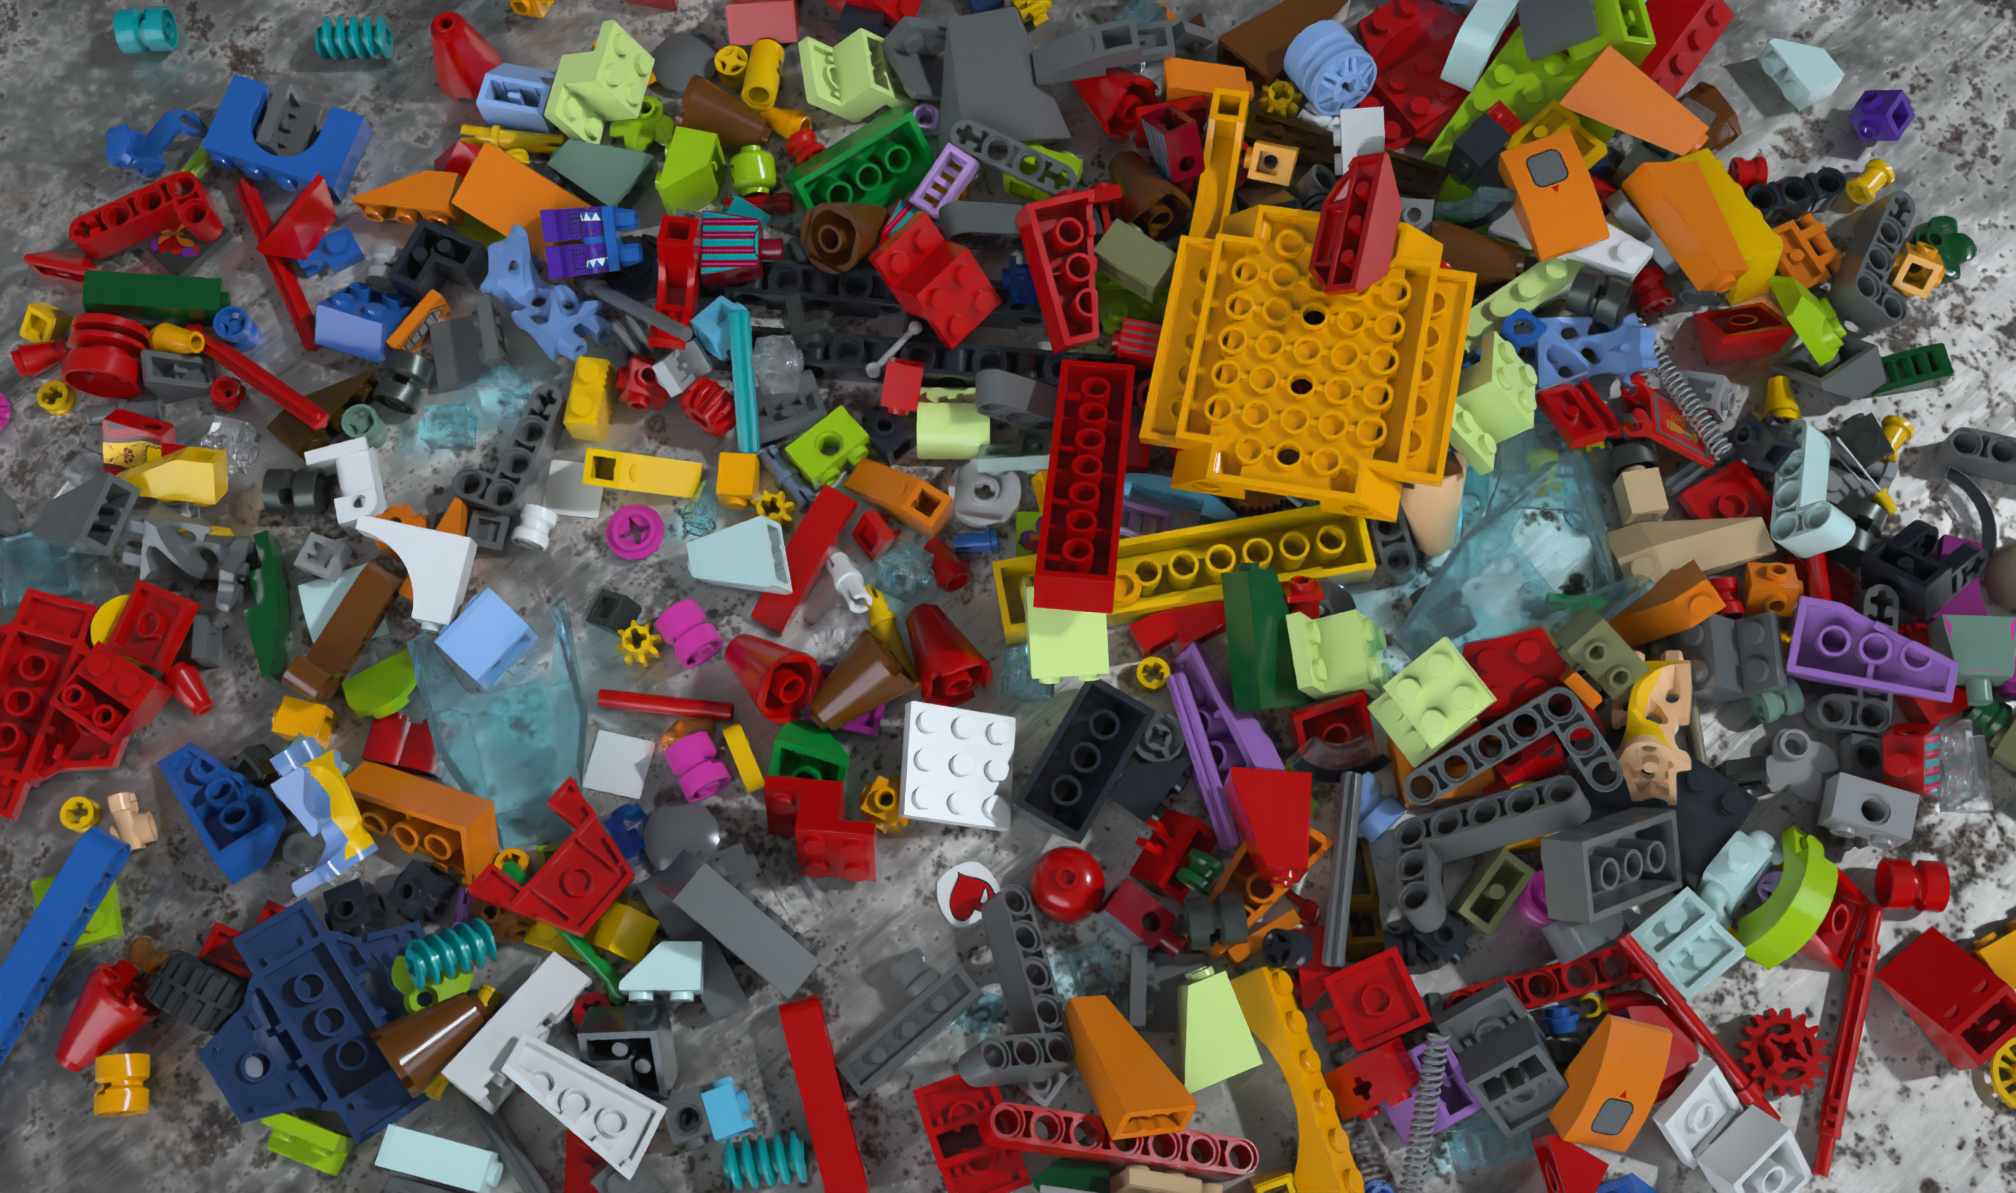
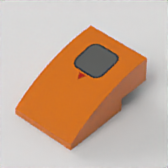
M1569 129L1500 153L1498 171L1512 197L1511 202L1513 204L1511 207L1540 263L1609 239V230L1597 192Z
M1610 1014L1606 1015L1562 1074L1570 1087L1548 1115L1562 1140L1625 1153L1645 1122L1662 1083L1673 1036L1668 1028Z

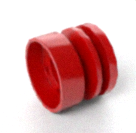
M85 313L74 317L71 323L72 334L68 338V345L71 350L65 353L61 373L62 381L79 392L96 397L130 399L140 395L144 380L140 352L143 349L148 350L147 348L150 347L148 341L150 331L133 320L116 315Z

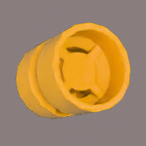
M127 1053L96 1057L95 1081L101 1084V1088L94 1092V1116H129L149 1112L150 1090L143 1086V1082L150 1078L149 1054Z

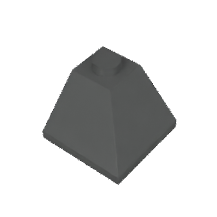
M1847 335L1841 338L1844 345L1839 348L1835 358L1821 367L1804 343L1770 365L1771 372L1858 401L1869 396L1872 391L1887 382L1878 345Z

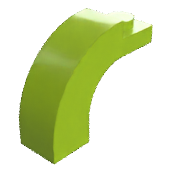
M1795 825L1782 832L1784 867L1777 888L1763 905L1738 920L1739 943L1746 948L1745 955L1768 970L1790 958L1812 937L1830 908L1837 886L1838 866L1824 857L1823 844L1815 836L1808 835Z

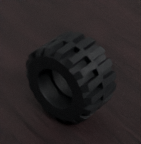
M171 950L146 990L145 996L153 1005L164 1012L215 1036L244 1004L249 983L190 953Z

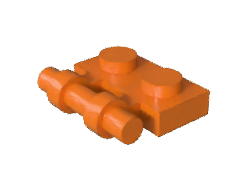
M1808 213L1798 221L1803 230L1799 229L1794 220L1771 230L1781 237L1784 245L1777 269L1782 276L1793 277L1808 291H1811L1826 284L1832 276L1827 269H1831L1835 276L1837 275L1845 255L1840 248H1835L1826 236L1828 230L1823 223H1817L1813 215ZM1810 243L1815 245L1821 254L1820 256L1816 254Z

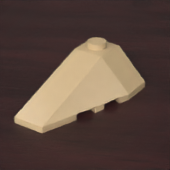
M1762 517L1637 522L1602 535L1624 592L1629 599H1633L1693 559L1707 577L1776 553L1775 546Z

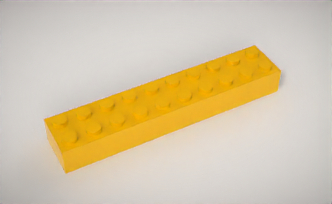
M1315 505L1313 507L1309 506L1120 539L1117 568H1128L1134 571L1141 580L1142 588L1138 601L1132 606L1126 608L1113 606V614H1106L1107 627L1134 623L1151 614L1174 607L1203 602L1224 601L1221 574L1236 572V564L1259 562V569L1275 568L1279 581H1290L1295 576H1308L1317 580H1332L1342 586L1370 581L1377 567L1365 518L1320 511V505ZM1037 554L992 562L993 578L1006 645L1027 641L1022 576H1032L1035 574Z

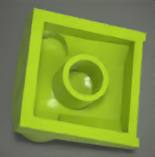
M1773 276L1768 279L1786 318L1821 367L1833 360L1839 348L1844 345L1841 338L1847 335L1837 319V315L1826 297L1818 300L1815 295H1812L1793 277Z

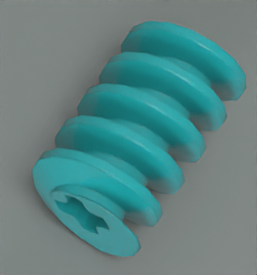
M383 15L377 17L376 25H373L370 16H365L363 26H360L357 16L350 17L349 26H347L343 16L337 17L336 26L333 25L330 16H325L322 26L316 30L315 44L317 53L322 60H328L330 57L335 60H341L343 57L348 60H354L357 56L362 60H367L370 56L376 60H380L384 56L389 60L393 58V36Z
M473 918L468 924H456L453 930L444 928L441 929L438 935L430 933L423 940L420 938L412 939L408 943L405 952L406 967L415 987L421 991L425 988L426 976H428L433 985H437L440 983V971H443L447 979L451 980L455 978V966H458L462 974H468L470 972L471 960L477 969L484 968L485 955L491 961H496V945L488 925L480 918Z
M790 1131L788 1142L783 1144L779 1133H774L772 1144L767 1146L763 1135H758L756 1146L751 1148L745 1136L742 1137L739 1149H735L731 1138H727L723 1150V1172L726 1189H729L731 1180L737 1190L744 1189L747 1177L753 1188H759L763 1175L770 1187L777 1184L779 1174L783 1182L788 1185L793 1182L795 1172L802 1183L808 1182L809 1161L805 1138L803 1142H799L795 1131Z

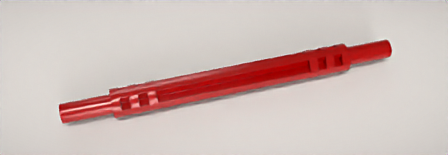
M1870 903L1867 905L1861 938L1855 941V951L1851 960L1852 965L1849 970L1847 989L1825 1093L1822 1098V1107L1819 1112V1122L1815 1131L1819 1138L1811 1174L1825 1179L1829 1177L1836 1140H1841L1842 1136L1841 1131L1845 1122L1848 1097L1871 986L1875 977L1874 972L1878 962L1877 957L1881 948L1877 941L1884 909L1883 906Z

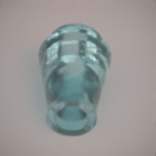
M708 480L700 483L699 489L681 515L683 520L682 527L686 532L694 536L704 537L716 529L719 500L716 495L717 483Z

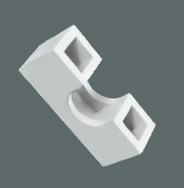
M1383 107L1340 109V124H1333L1334 146H1341V153L1334 154L1335 175L1343 176L1349 170L1347 166L1353 157L1384 152L1385 129Z

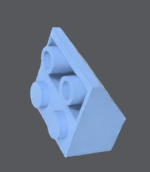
M503 63L485 73L476 105L486 125H502L503 128L553 134L555 125L544 116V112L557 72Z
M487 587L483 593H478L469 600L466 610L456 620H452L450 625L443 626L439 632V637L434 643L484 690H487L538 636L499 596Z

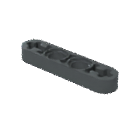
M961 119L951 128L950 138L953 145L983 164L1053 197L1060 191L1067 189L1076 190L1077 188L1076 174L1067 164L974 120ZM971 128L973 136L982 142L983 136L988 135L983 142L981 153L976 152L979 146L972 141L967 140L965 145L961 144L962 140L958 135L959 132L966 133ZM996 142H1001L1008 147L1006 157L998 161L991 159L988 155L990 146ZM1027 157L1036 158L1040 164L1039 170L1030 176L1021 173L1020 163L1023 159ZM1049 164L1051 165L1049 173L1056 177L1066 173L1067 181L1070 185L1068 187L1062 185L1060 190L1055 189V181L1046 176L1044 183L1039 181L1045 174L1046 165Z

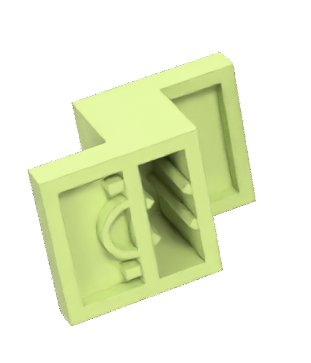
M614 20L603 21L594 51L561 56L544 116L572 140L600 144L606 122L638 118L655 59Z
M860 28L834 47L825 45L808 36L798 42L807 103L854 123H858L884 105L892 108L898 105L910 111H913L918 106L917 99L911 98L905 92L903 83L895 69L889 64L888 57L880 45L884 38Z
M1495 330L1482 336L1480 362L1460 372L1449 443L1480 476L1494 471L1497 443L1534 427V410L1537 407L1535 401L1537 375L1534 369L1529 364L1525 365L1517 356L1513 345L1509 341H1504Z
M1356 609L1314 620L1302 612L1286 615L1299 690L1321 703L1361 689L1375 700L1386 692L1383 686L1393 678L1389 664L1384 663L1382 649H1386L1387 646L1383 629L1372 622L1370 618L1368 619Z
M1443 637L1383 686L1386 692L1367 706V708L1411 765L1417 768L1478 721L1476 716L1497 701V699L1449 638Z

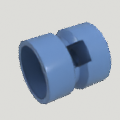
M1367 771L1362 775L1363 783L1358 831L1373 844L1408 809L1393 794L1384 796L1382 794L1383 785L1370 771ZM1338 800L1333 805L1336 809L1338 807Z

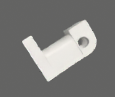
M365 436L304 452L306 465L310 469L322 468L327 476L338 474L342 497L334 499L338 524L350 536L361 534L355 529L359 514L375 517L382 514L388 508L376 449L368 447Z

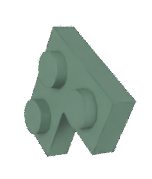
M1053 427L1019 429L1016 443L980 445L976 458L978 473L988 472L989 475L1000 476L1007 474L1009 471L1024 470L1026 473L1035 474L1041 470L1048 469Z

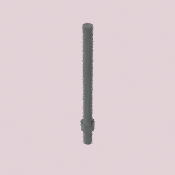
M575 276L574 285L583 290L589 298L605 301L683 341H688L692 338L693 331L690 327L609 288L605 281L597 277Z

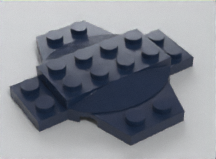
M304 897L232 939V942L252 973L245 1001L242 1007L234 1013L198 1054L241 1124L307 1106L312 1109L337 1112L356 1145L359 1146L387 1128L388 1124H393L430 1100L426 1096V1092L420 1094L415 1099L411 1097L381 1053L382 1051L369 1035V1032L376 1027L409 1014L404 1006V994L394 986L391 972L396 957H405L408 943L415 938L423 940L426 936L418 921L353 937L342 934V932L326 930L309 901ZM426 992L418 994L417 1003L421 1007H427L431 1004L432 998L430 994Z

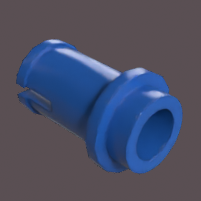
M988 525L985 526V530L953 532L954 552L957 555L988 551L989 555L993 554V551L999 550L997 528L990 529Z

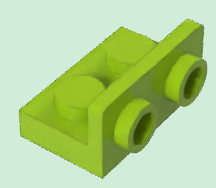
M291 1112L265 1117L261 1122L274 1128L267 1143L268 1150L333 1176L341 1174L355 1143L352 1136Z

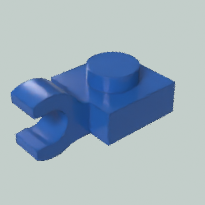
M345 226L323 237L318 243L320 249L313 250L307 260L297 259L306 276L312 277L328 267L336 274L366 258L348 226Z

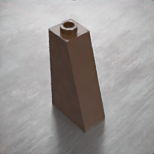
M1285 0L1223 34L1218 41L1216 58L1225 65L1244 68L1246 81H1252L1253 86L1261 92L1263 85L1270 87L1276 78L1280 81H1285L1288 78L1284 71V58L1288 47L1295 37L1305 28L1319 21L1334 20L1341 24L1347 18L1351 0Z

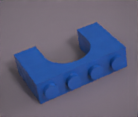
M234 74L202 143V147L210 157V161L217 167L225 170H230L231 167L241 170L255 180L262 181L266 178L275 181L280 187L289 191L303 190L319 173L325 178L331 199L342 203L373 133L365 116L332 106L317 140L310 148L293 156L272 155L261 149L256 141V131L258 125L264 120L267 111V101L272 92L267 84Z

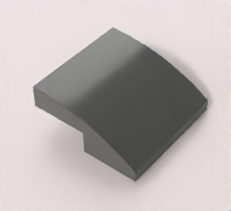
M1524 0L1517 3L1527 57L1531 63L1601 36L1594 13L1595 5L1593 0Z

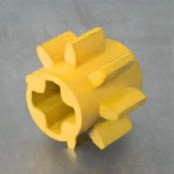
M1012 0L1010 2L1011 7L1016 6L1023 24L1029 22L1030 26L1034 25V27H1037L1049 20L1046 12L1052 8L1051 0Z
M1276 78L1270 87L1262 86V97L1259 98L1258 109L1286 118L1289 116L1296 118L1299 109L1297 105L1301 103L1302 93H1294V82L1288 83Z
M763 490L764 496L758 501L751 500V504L757 512L752 513L749 516L750 519L763 515L780 523L782 529L786 525H794L792 518L788 514L794 512L795 507L793 502L784 503L785 495L783 491H779L775 495L769 494L767 490Z
M631 620L629 628L625 631L618 630L622 637V643L617 644L615 649L619 654L627 653L624 661L628 666L637 661L641 662L644 668H647V661L653 657H661L656 645L663 643L664 640L660 634H653L654 626L651 622L646 623L643 627L637 625L635 620ZM644 639L641 642V648L635 649L638 646L637 640Z

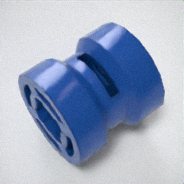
M227 306L215 315L213 320L215 332L240 353L251 351L259 344L261 331L241 307Z

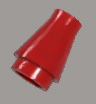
M63 338L53 341L18 345V349L10 351L20 376L24 378L31 375L32 378H35L62 362L65 358V353L69 350Z
M935 537L926 542L923 550L928 557L937 586L944 588L946 592H954L964 587L970 580L969 566L941 537Z
M181 661L173 665L168 673L164 672L161 679L165 685L175 691L172 696L188 708L196 718L205 715L215 706L196 666H190L187 661Z

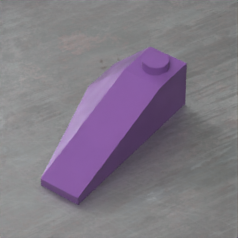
M1800 596L1784 662L1786 676L1947 703H1952L1959 663L1888 629L1889 627L1859 614L1843 603Z
M1191 643L1170 663L1172 674L1183 672L1188 678L1223 788L1231 767L1284 771L1285 767L1268 734L1250 710H1234L1232 686L1200 643ZM1190 764L1191 780L1205 809L1208 810L1194 766Z

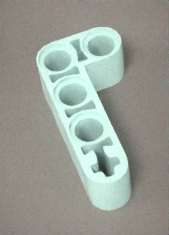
M1478 0L1459 30L1440 79L1473 92L1490 54L1518 10L1517 3L1522 0Z
M1799 418L1792 420L1784 428L1799 445L1775 474L1770 536L1775 542L1795 556L1808 558L1847 544L1853 537L1856 526L1850 517L1826 501L1831 448L1829 438L1804 419Z

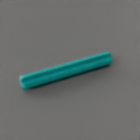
M745 309L731 310L728 313L738 451L739 453L757 454L760 452L750 312Z

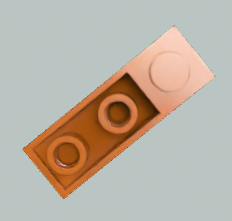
M424 170L356 195L352 199V202L363 212L364 217L375 222H383L384 219L397 220L406 225H415L416 222L419 223L423 218L445 228L447 226L462 227L466 213L451 203L463 182L462 177L458 173Z
M863 457L843 485L844 488L928 539L938 537L954 515L952 497L922 479Z

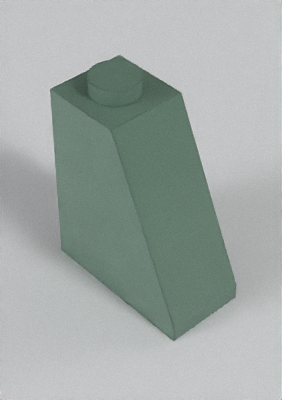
M568 139L561 148L556 149L547 163L548 168H551L563 183L561 186L564 188L569 186L573 194L592 207L619 206V209H631L655 182L659 170L655 157L650 153Z

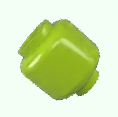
M758 145L741 147V153L734 155L730 159L733 189L742 194V198L769 194V191L773 190L777 183L774 157L768 152L761 151V147Z

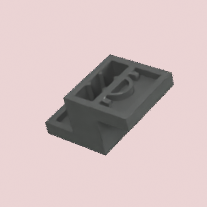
M1769 611L1739 620L1713 614L1693 628L1645 643L1647 661H1661V654L1671 650H1680L1683 659L1690 660L1693 687L1692 697L1722 704L1788 688L1777 613ZM1670 697L1666 701L1670 703L1678 701V698Z
M1504 978L1433 1017L1435 1025L1443 1037L1451 1036L1447 1041L1457 1054L1466 1085L1507 1139L1547 1119L1549 1113L1570 1087L1563 1077L1562 1071L1554 1061L1545 1034Z

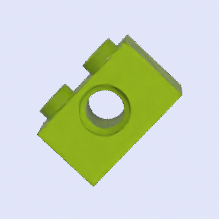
M840 405L788 445L785 451L791 465L798 468L802 474L801 476L817 492L825 484L832 486L836 483L841 473L850 465H858L863 457L866 458L869 455L872 447L867 432ZM834 446L839 448V451L832 456L822 454L828 447Z

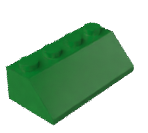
M897 105L782 177L804 215L811 208L823 202L879 204L886 207L918 187L936 159L912 111Z

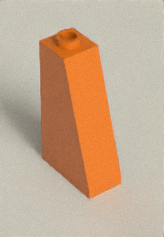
M1609 44L1602 49L1559 100V103L1567 109L1681 156H1685L1689 151L1693 154L1696 153L1709 138L1705 133L1710 127Z
M1643 162L1621 184L1623 190L1698 292H1726L1735 287L1737 284L1736 280L1749 270L1697 162Z
M1105 995L1069 998L1064 1014L1075 1048L1074 1060L1112 1140L1183 1132L1198 1105L1190 1092Z

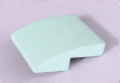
M368 563L342 571L336 583L320 578L298 586L313 645L360 572ZM387 616L371 639L392 632Z
M1688 886L1630 933L1687 1003L1741 959L1746 952V948L1716 921L1717 914Z

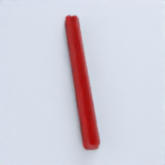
M242 177L234 184V189L257 242L260 244L272 228L273 223L254 180ZM263 254L304 349L307 351L312 350L313 352L318 351L322 345L315 343L316 320L287 257Z
M189 324L185 327L187 330L200 332L203 335L205 345L202 352L314 430L327 427V420L330 417L328 412L201 325L195 324L192 326Z

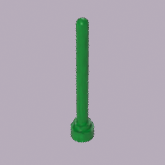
M507 861L503 864L502 871L521 887H524L531 880L515 862ZM554 928L607 985L605 987V990L609 993L607 998L615 1006H625L628 1003L629 995H623L619 991V982L626 975L623 972L618 974L585 937L580 938Z

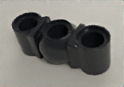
M1825 167L1817 173H1806L1804 178L1785 176L1776 182L1756 184L1748 190L1745 196L1752 205L1756 204L1761 207V209H1758L1761 211L1766 223L1773 224L1778 218L1782 220H1797L1808 213L1812 214L1813 212L1829 210L1844 191L1846 178L1838 169Z

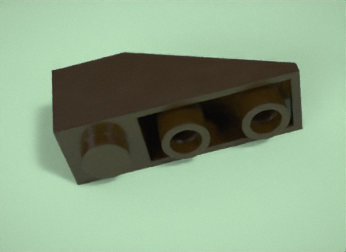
M366 371L304 396L328 412L330 417L327 420L328 425L324 429L314 430L285 409L266 428L281 444L306 463L304 452L329 446L340 433L345 432L341 421L347 409L357 404L369 406L375 401L372 396L378 381L372 373Z

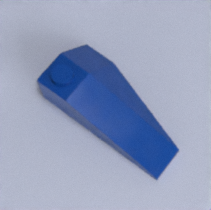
M192 742L157 762L213 860L233 884L238 883L269 863L287 824V820L268 791L253 785L246 777L238 772H233L224 766L220 760Z

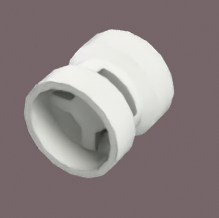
M524 504L519 515L521 518L520 526L515 527L511 540L529 550L545 552L550 541L548 538L549 530L555 527L558 516L544 507Z

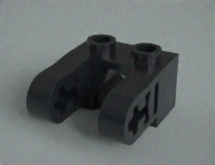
M1917 519L1892 539L1885 536L1860 557L1861 589L1879 584L1890 586L1899 597V609L1926 622L1981 575L1988 562V552L1966 542L1941 562L1933 558L1928 560L1924 557L1936 545L1939 530L1937 527Z

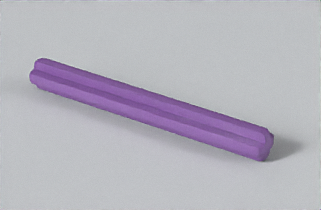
M1183 672L1172 674L1167 677L1166 682L1219 847L1223 851L1236 849L1241 845V840L1224 793L1188 678Z

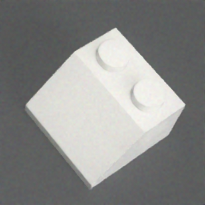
M1753 1104L1742 1115L1737 1116L1732 1121L1730 1127L1713 1143H1710L1696 1159L1708 1182L1718 1193H1798L1813 1177L1790 1128Z

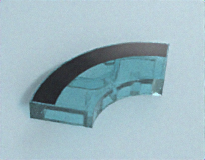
M1480 186L1473 195L1465 199L1449 202L1438 201L1433 214V220H1442L1468 229L1485 226L1500 219L1512 208L1515 202L1516 190Z

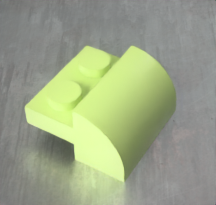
M920 387V398L917 406L918 459L971 460L977 457L980 445H991V417L976 412V388Z

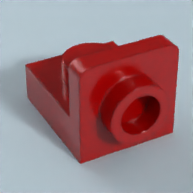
M1295 576L1290 581H1280L1290 614L1302 612L1312 620L1319 618V601L1324 600V591L1316 578Z

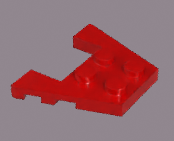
M1541 626L1463 644L1462 656L1489 688L1497 701L1476 716L1478 721L1455 738L1454 745L1481 730V719L1509 713L1549 688L1555 686L1567 687L1558 678L1567 669V666ZM1557 693L1549 698L1548 704L1560 702L1563 715L1570 711L1572 701L1566 694ZM1578 698L1600 734H1605V727L1594 709H1590ZM1577 728L1571 733L1570 741L1591 737L1593 733L1587 728ZM1483 736L1479 741V748L1483 754L1488 756ZM1459 755L1451 757L1454 767L1467 764L1466 760Z
M569 777L546 803V807L575 829L569 838L524 887H521L493 863H490L469 885L466 893L473 898L584 938L634 881L635 874L611 836L607 835L591 805L587 804L575 780Z

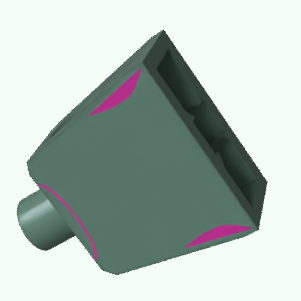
M1942 614L1927 625L1932 649L1959 663L1955 685L1966 686L1968 705L1985 706L1992 704L1991 686L2001 685L2012 678L2014 674L2016 617Z

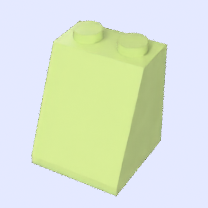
M1034 575L1022 576L1029 668L1032 679H1039L1041 684L1062 682V677L1077 676L1079 681H1094L1101 678L1100 674L1110 673L1106 614L1033 607Z
M1203 966L1184 974L1187 981L1178 984L1175 1076L1190 1094L1263 1064L1226 971L1214 970L1212 966Z

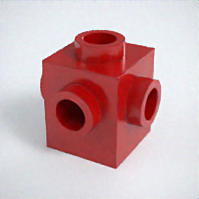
M644 355L632 356L624 367L619 366L614 386L619 388L618 401L625 402L630 408L636 410L651 409L659 411L669 399V393L657 381L656 373L652 369V366L657 362L654 358Z

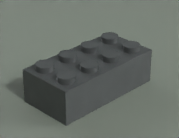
M1632 807L1540 839V856L1544 870V896L1547 903L1548 919L1590 924L1683 887L1675 809Z
M683 849L654 883L653 887L766 982L790 999L820 963L810 953L814 945L800 933L795 932L786 925V921L758 901V897L743 884L728 875L729 872L711 857L709 858L701 851L693 855Z

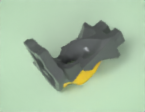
M156 503L150 511L131 510L125 523V531L141 535L143 540L142 543L132 540L127 542L123 550L122 563L140 568V580L171 579L198 587L202 580L216 579L219 581L215 607L229 612L236 602L244 603L248 587L251 583L248 572L256 569L258 561V551L255 542L252 541V537L245 535L235 536L230 528L212 526L205 519L183 516L163 503ZM208 549L213 551L217 556L218 562L210 563L206 561L201 555L202 550Z

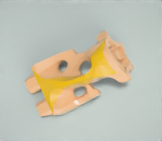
M1680 650L1665 651L1661 654V661H1645V654L1640 651H1634L1650 670L1618 698L1612 699L1613 729H1620L1621 726L1627 725L1621 745L1613 754L1622 767L1623 776L1627 782L1632 801L1657 798L1664 800L1668 805H1677L1676 774L1679 771L1691 770V758L1686 751L1679 749L1675 742V735L1679 726L1689 725L1693 692L1690 660L1683 659ZM1675 697L1678 698V701L1671 704L1666 699ZM1625 703H1628V711H1623ZM1609 763L1610 770L1615 772V767ZM1642 769H1643L1644 771L1649 772V773H1652V774H1649V775L1644 774V773L1642 772Z

